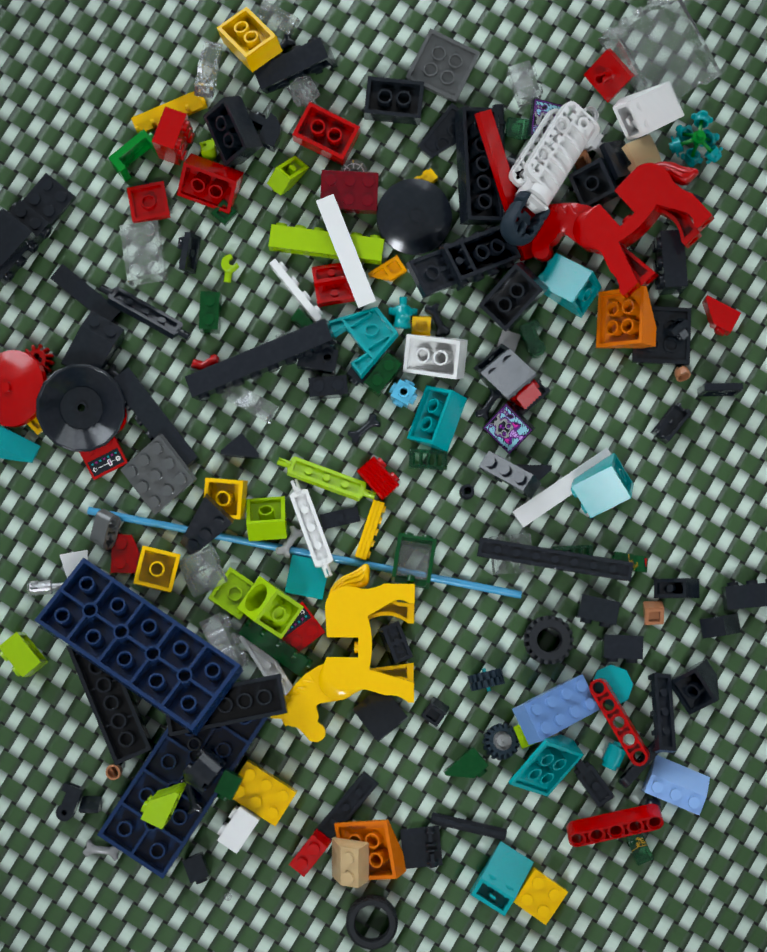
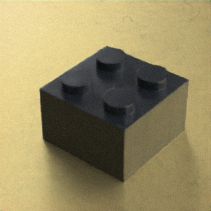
M601 157L568 175L580 204L594 207L599 204L603 205L618 197V194L614 191L618 184L616 180L614 181L605 159Z

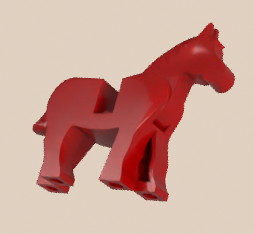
M666 161L644 163L636 167L614 190L634 212V214H629L623 219L621 226L600 204L594 207L579 203L551 204L548 206L550 215L533 239L531 251L539 261L547 262L553 256V246L557 245L564 235L568 236L585 250L604 257L610 272L618 281L620 293L627 299L640 286H648L659 276L632 254L627 247L640 239L654 225L660 215L676 224L681 242L687 249L702 237L700 232L715 218L692 193L678 186H687L698 176V169ZM523 209L531 216V218L535 216V214L530 209Z

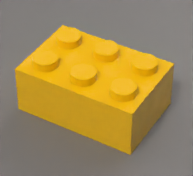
M245 7L217 27L223 43L252 73L282 52L277 36L248 7Z
M247 760L238 774L244 777L233 800L276 826L296 795L297 790L251 760Z

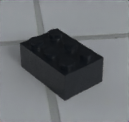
M368 76L364 120L420 125L424 82Z
M241 96L223 97L203 115L225 166L241 165L263 147Z
M663 230L652 241V253H655L656 260L653 261V269L659 275L655 279V289L658 290L659 295L682 294L688 287L685 246L681 242L679 230Z
M523 262L515 263L478 306L506 332L511 330L549 287Z

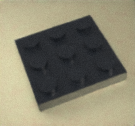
M651 306L656 323V347L632 348L631 363L689 366L691 308ZM678 318L686 319L690 325L686 328L689 337L683 341L682 339L678 340L676 336H669L664 330Z

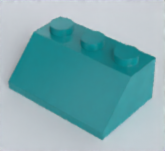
M426 385L407 439L448 452L467 398L453 390Z

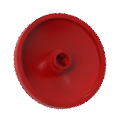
M8 350L0 353V425L20 427L36 418V399L42 384L47 380V376L42 364L29 353L18 350Z

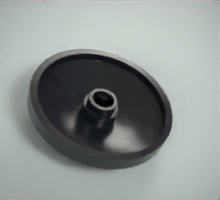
M406 179L394 184L383 194L377 207L376 222L381 237L392 249L406 255H421L434 250L445 240L451 228L452 211L447 197L436 185L423 179Z

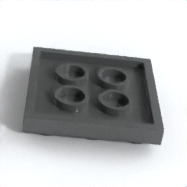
M430 28L405 80L423 81L424 89L456 104L481 52Z
M163 434L158 435L120 469L155 515L161 512L197 480Z

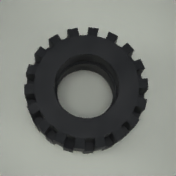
M552 615L541 616L530 622L529 626L525 629L523 643L526 652L533 660L539 663L556 664L561 662L565 657H568L570 650L573 648L574 638L572 637V629L570 630L567 622L565 623L561 618ZM546 628L555 630L560 639L558 647L550 652L542 650L537 643L538 634Z

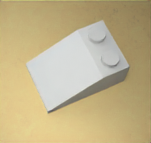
M407 334L403 372L450 379L464 378L468 340Z

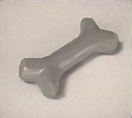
M290 526V536L282 546L276 548L277 555H284L285 558H290L289 550L297 538L304 536L302 530L297 529L295 526Z
M89 839L86 842V849L83 850V854L86 857L94 853L111 856L116 861L120 850L114 846H96Z

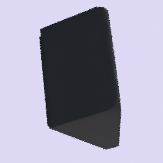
M433 697L421 714V717L437 727L449 710V706Z
M101 796L82 797L79 806L80 813H99L101 811Z

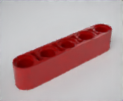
M603 678L593 680L589 690L626 754L634 765H644L649 761L650 753L611 686ZM597 682H600L604 685V691L602 693H599L595 690V684ZM607 699H610L614 702V708L612 710H609L605 707V701ZM617 716L624 719L623 727H618L615 724ZM626 734L634 736L635 742L633 744H628L625 741ZM637 751L644 753V761L641 762L635 758Z
M647 804L573 820L567 824L566 830L570 845L580 847L658 830L664 825L661 809L657 804Z

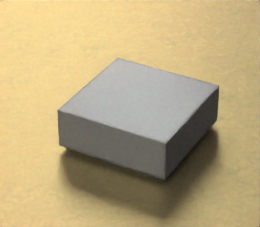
M502 330L497 347L503 344L515 353L521 335Z

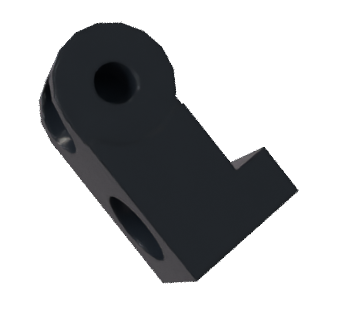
M69 781L63 784L61 790L66 792L62 804L56 809V817L60 821H68L75 815L85 791L84 787Z

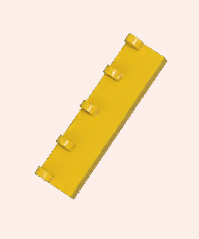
M197 89L134 116L131 120L137 133L143 129L150 133L157 129L165 106L186 113L187 116L208 107L201 90Z

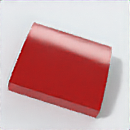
M341 263L312 267L318 307L355 301Z

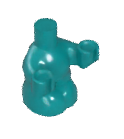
M400 297L399 305L388 308V315H395L393 327L396 329H412L411 316H417L418 309L407 305V297Z

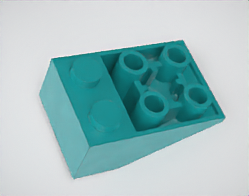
M500 841L471 888L470 894L505 916L534 862Z

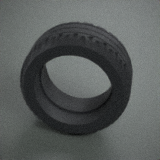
M365 895L354 901L350 906L346 917V929L351 940L361 948L368 950L382 948L392 941L397 932V913L394 906L386 898L378 895ZM366 906H378L388 916V928L383 935L377 938H367L356 929V915Z

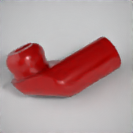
M212 354L205 361L193 359L191 368L202 370L219 363L220 359L215 354Z

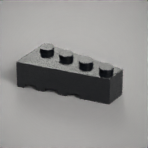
M314 37L302 46L293 47L286 54H278L273 60L255 70L254 73L261 90L268 94L289 86V81L300 82L305 80L308 74L315 73L318 75L323 73V68L331 66L333 69L338 67L330 46L321 37Z

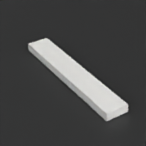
M334 194L317 200L316 203L358 308L375 302L376 299Z
M605 448L514 510L512 513L521 526L524 528L572 495L571 485L573 479L610 456L611 452L608 448Z
M240 636V640L264 677L275 674L282 675L286 696L293 685L278 661L243 636ZM297 728V730L299 731L300 735H303L304 733H303L300 729Z

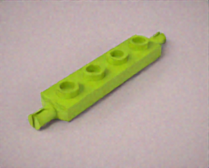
M296 456L290 461L279 457L277 465L287 468V476L358 502L363 496L375 499L376 493L366 489V482Z

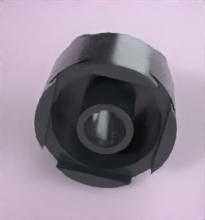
M202 747L195 756L196 762L193 765L190 763L182 775L184 776L183 780L200 794H203L205 789L209 788L220 774L221 768L227 764L226 761L212 750Z

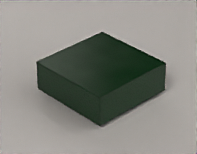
M223 199L218 204L219 207L223 205L227 207L228 203ZM219 207L215 208L211 215L224 226L238 213L233 207L230 214L219 211Z

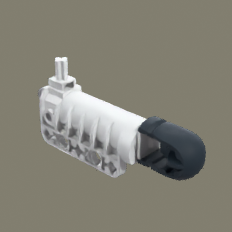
M570 101L561 106L560 109L554 108L548 111L509 172L510 181L519 189L515 194L514 202L510 204L500 222L501 235L507 243L513 246H524L536 237L544 221L550 215L549 204L583 150H587V152L594 150L604 159L599 148L603 144L601 139L604 135L600 133V126L597 123L599 114L595 107L589 106L583 109L576 102ZM569 107H572V114L567 115L569 113ZM543 127H547V130L543 134ZM525 156H529L528 160L525 163ZM521 169H524V170L521 171L520 174H519V177H520V178L517 179V178H516V176H517L516 172L520 171ZM523 206L528 207L535 216L531 218L526 211L521 213Z

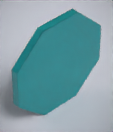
M611 664L596 672L594 680L599 678L605 679L620 703L629 699L634 684L627 670ZM597 682L595 684V690L599 693H602L604 691V685L600 682ZM607 699L605 701L606 704L614 707L612 700Z

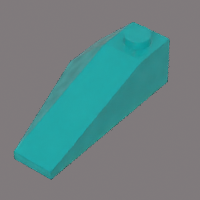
M0 426V459L33 463L41 446Z

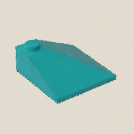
M561 734L546 738L508 782L510 785L548 797L584 754L572 738Z

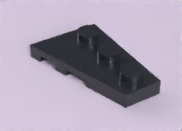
M451 103L416 147L428 158L433 159L456 144L454 113L459 108Z
M206 493L180 543L194 556L228 528L234 519Z

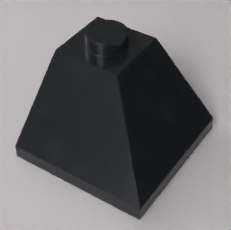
M707 659L693 665L672 679V689L689 715L719 700L717 674Z

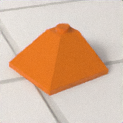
M640 286L627 299L620 293V289L598 292L596 348L656 347V323L647 286Z
M388 819L334 823L336 838L369 842V880L397 879L406 872L403 851Z

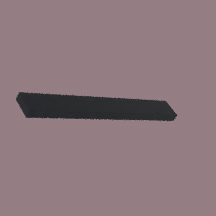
M480 537L477 557L631 582L634 562Z

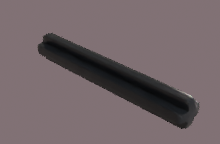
M436 812L432 813L430 819L431 824L505 840L507 835V829Z

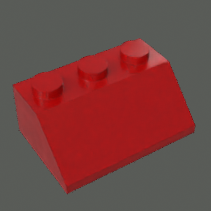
M191 153L183 163L177 195L214 209L219 207L218 204L224 199L228 206L223 205L219 207V211L230 214L239 193L244 172Z

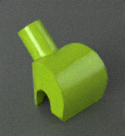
M213 138L200 142L202 157L213 161L217 156Z
M231 254L224 256L221 260V267L225 272L223 282L231 283L232 273L239 268L237 263L234 265L229 264L233 260Z

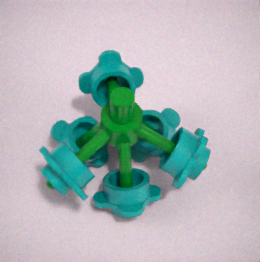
M705 110L691 114V119L694 120V125L698 127V130L693 133L691 125H677L675 129L677 131L676 137L674 139L671 136L672 142L669 143V150H671L672 154L676 153L677 157L684 160L689 167H694L695 164H701L703 161L700 157V152L697 150L698 146L705 147L707 150L704 154L708 159L706 164L717 162L722 157L721 151L723 150V147L718 148L715 145L720 139V135L710 132L709 129L702 130V128L708 127L709 123L713 122V117H710ZM689 143L694 144L693 148L688 149L686 153H682L681 156L679 155V153L684 152V145H687Z

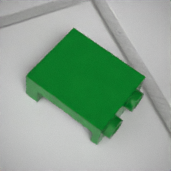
M143 129L108 157L113 168L125 182L131 179L127 170L130 164L149 149H152L157 155L152 144L154 135L151 132L147 134Z

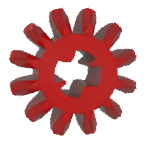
M39 344L38 348L35 345H31L32 351L25 349L26 353L33 355L36 359L40 357L42 359L40 363L44 370L51 372L48 366H53L55 363L51 361L54 355L49 354L50 349L48 347L44 349L43 345Z

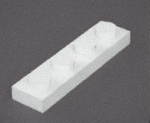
M276 259L269 263L270 268L314 323L322 320V311L317 305L313 306L310 303L311 298L305 290L302 292L298 288L300 284L294 276L290 277L286 273L288 269L282 261L278 263Z

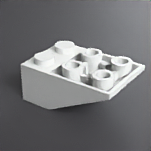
M670 81L620 98L612 107L627 141L649 134L684 116Z

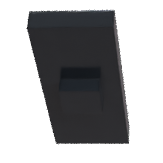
M357 506L320 514L323 530L360 522Z

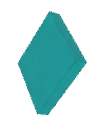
M292 555L285 593L323 600L327 578H325L322 567L315 568L312 558Z

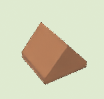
M587 150L581 153L574 164L577 170L592 162Z

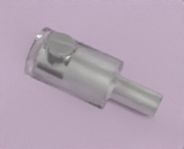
M52 580L27 582L28 596L53 594V590H58L64 582L52 583Z

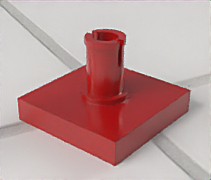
M611 48L607 49L584 74L607 103L612 101L635 76Z

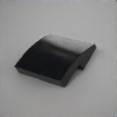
M623 140L606 142L599 146L614 181L622 178L625 180L630 174L627 167L631 165V162L622 150V147L626 144Z
M376 692L370 694L352 709L377 742L408 719V716L391 695H382Z

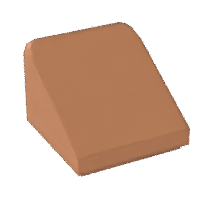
M662 601L643 602L644 625L664 624V605Z

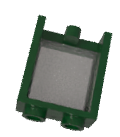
M411 532L399 533L391 583L415 584V587L429 589L437 539H433L429 535L415 536Z

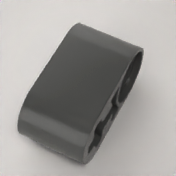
M106 509L99 510L94 519L90 535L91 542L105 550L111 549L117 539L121 523L120 517Z

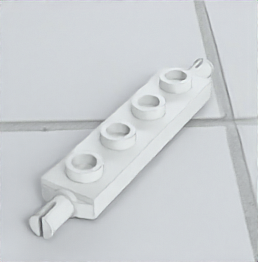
M295 479V483L292 480L290 483L294 492L289 497L315 568L322 567L325 578H328V574L329 577L333 575L329 566L333 562V557L308 489H301L298 479Z

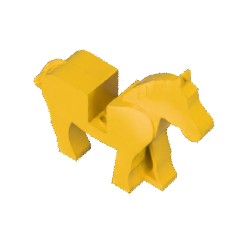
M363 564L357 570L339 578L331 587L325 604L326 633L328 638H358V642H354V653H358V657H326L324 664L307 672L287 693L288 713L270 716V718L281 719L285 726L289 725L300 729L308 740L319 742L326 735L325 727L318 721L319 712L317 705L320 703L344 700L360 690H369L382 695L398 696L408 703H414V663L376 668L370 667L372 634L369 620L380 616H393L408 624H414L415 584H382L374 588L361 589L368 585L370 581V566L368 564ZM397 600H402V601H405V602H407V603L397 602Z

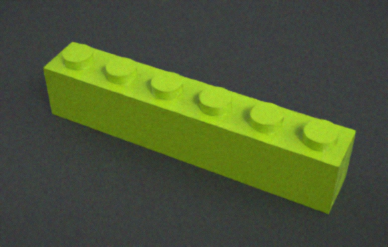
M281 222L276 223V225L271 224L268 245L270 251L339 260L329 233L325 229L315 227L314 230L306 229V226L303 225L290 227L286 223ZM352 232L350 237L360 262L381 265L384 239L379 235L366 237L362 236L361 233Z

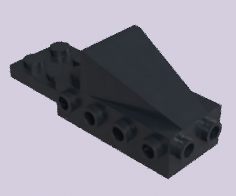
M47 173L44 174L23 200L12 204L9 213L3 208L0 210V282L3 285L9 283L14 278L16 272L26 264L27 259L38 250L43 240L51 234L52 226L76 199L75 195Z
M493 225L483 232L477 231L471 234L470 237H461L451 244L449 242L439 247L440 250L410 260L406 263V266L422 298L449 288L453 289L456 287L457 291H460L473 281L476 283L483 280L486 275L492 277L502 269L505 271L510 270L515 265L514 263L521 258V255L516 246L504 240L501 235L500 225Z

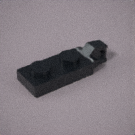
M581 759L576 763V769L573 772L598 808L615 797L592 764L588 761L583 763Z

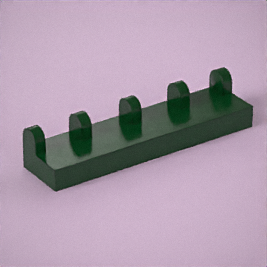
M250 618L238 633L301 678L313 664V660Z

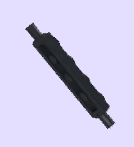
M104 284L100 286L99 291L108 295V304L172 340L178 335L187 341L190 339L192 334L182 329L183 323L118 286L113 289Z

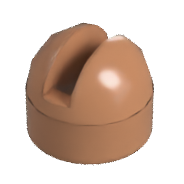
M681 365L680 368L677 366L674 371L675 378L679 382L685 381L691 376L689 369L684 365Z
M111 764L106 768V776L110 780L120 778L123 773V769L119 764Z

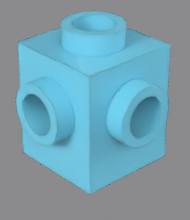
M400 379L398 383L394 382L389 391L392 393L390 397L393 400L392 403L400 408L403 406L407 408L409 404L413 405L418 396L416 394L417 388L414 387L415 384L407 379L404 381ZM400 390H406L407 394L401 395Z

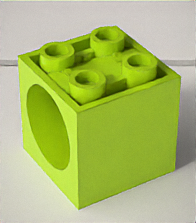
M259 576L237 608L254 622L282 639L304 607L288 594Z

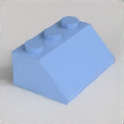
M657 755L652 761L641 791L700 815L707 798L710 777Z

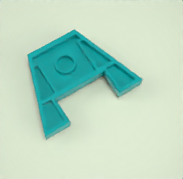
M378 307L328 321L335 338L347 331L365 353L350 363L361 379L399 336L397 330Z

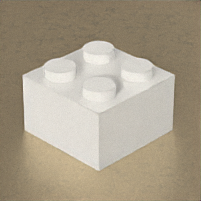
M236 805L228 816L231 819L230 822H225L217 833L220 836L217 841L236 854L261 819L260 816L243 805L240 807Z

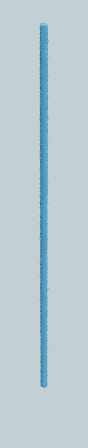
M88 507L87 514L96 516L97 512L101 509ZM110 511L119 516L121 521L181 533H185L189 527ZM220 533L214 538L276 551L277 547L282 546V544L262 540L249 541L247 537ZM291 546L289 550L290 554L312 558L308 549ZM331 554L334 563L355 567L368 564L370 570L391 574L393 571V566ZM398 567L397 574L426 578V572ZM431 574L430 581L521 599L522 591Z

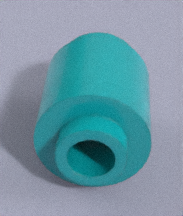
M615 740L613 743L609 742L602 757L603 762L601 765L613 771L620 767L626 754L620 742Z

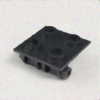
M439 826L400 829L406 869L420 867L435 868L443 865Z

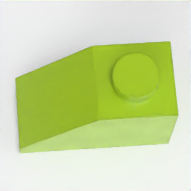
M295 155L275 168L267 184L274 192L281 196L297 183L309 167Z

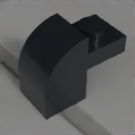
M250 111L249 116L253 125L261 129L258 136L263 147L275 152L282 136L278 119L272 113L266 119V116L262 113Z

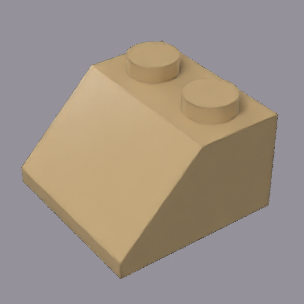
M332 838V877L340 885L360 888L369 881V842Z

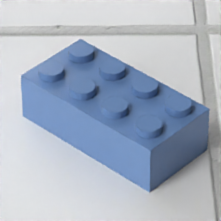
M582 674L568 679L512 710L528 744L531 745L545 740L600 709Z

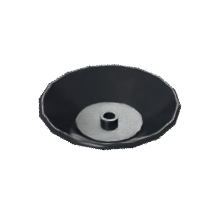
M71 364L56 370L42 384L36 399V417L43 433L55 445L72 452H90L107 445L118 434L125 418V399L118 383L106 371L90 364ZM79 404H83L85 406L84 411L78 410Z

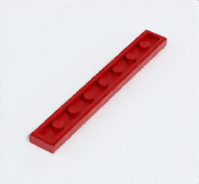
M489 109L474 115L502 205L506 212L510 204L514 202L517 190L509 179L510 167L492 110ZM533 241L524 246H516L521 255L520 261L534 257L531 251Z

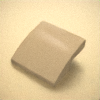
M650 134L629 142L622 147V150L631 162V165L627 167L630 173L641 164L661 162L658 149Z

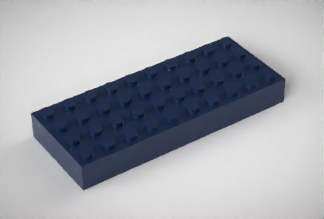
M82 558L34 620L42 629L195 736L244 671L242 666L85 558Z
M269 717L199 731L196 736L202 739V747L212 750L226 761L227 764L221 768L220 774L209 788L205 789L203 794H200L193 788L198 803L204 806L202 813H187L190 803L184 789L171 819L163 829H160L141 820L143 815L141 808L144 802L148 800L150 795L154 796L158 790L179 784L180 780L184 779V776H182L183 771L190 763L193 765L196 762L195 756L201 750L200 748L197 751H191L187 747L188 740L194 737V734L189 732L169 736L167 727L97 835L163 879L217 798L218 793L214 792L225 769L235 770ZM193 739L191 741L192 747L198 748L199 742Z

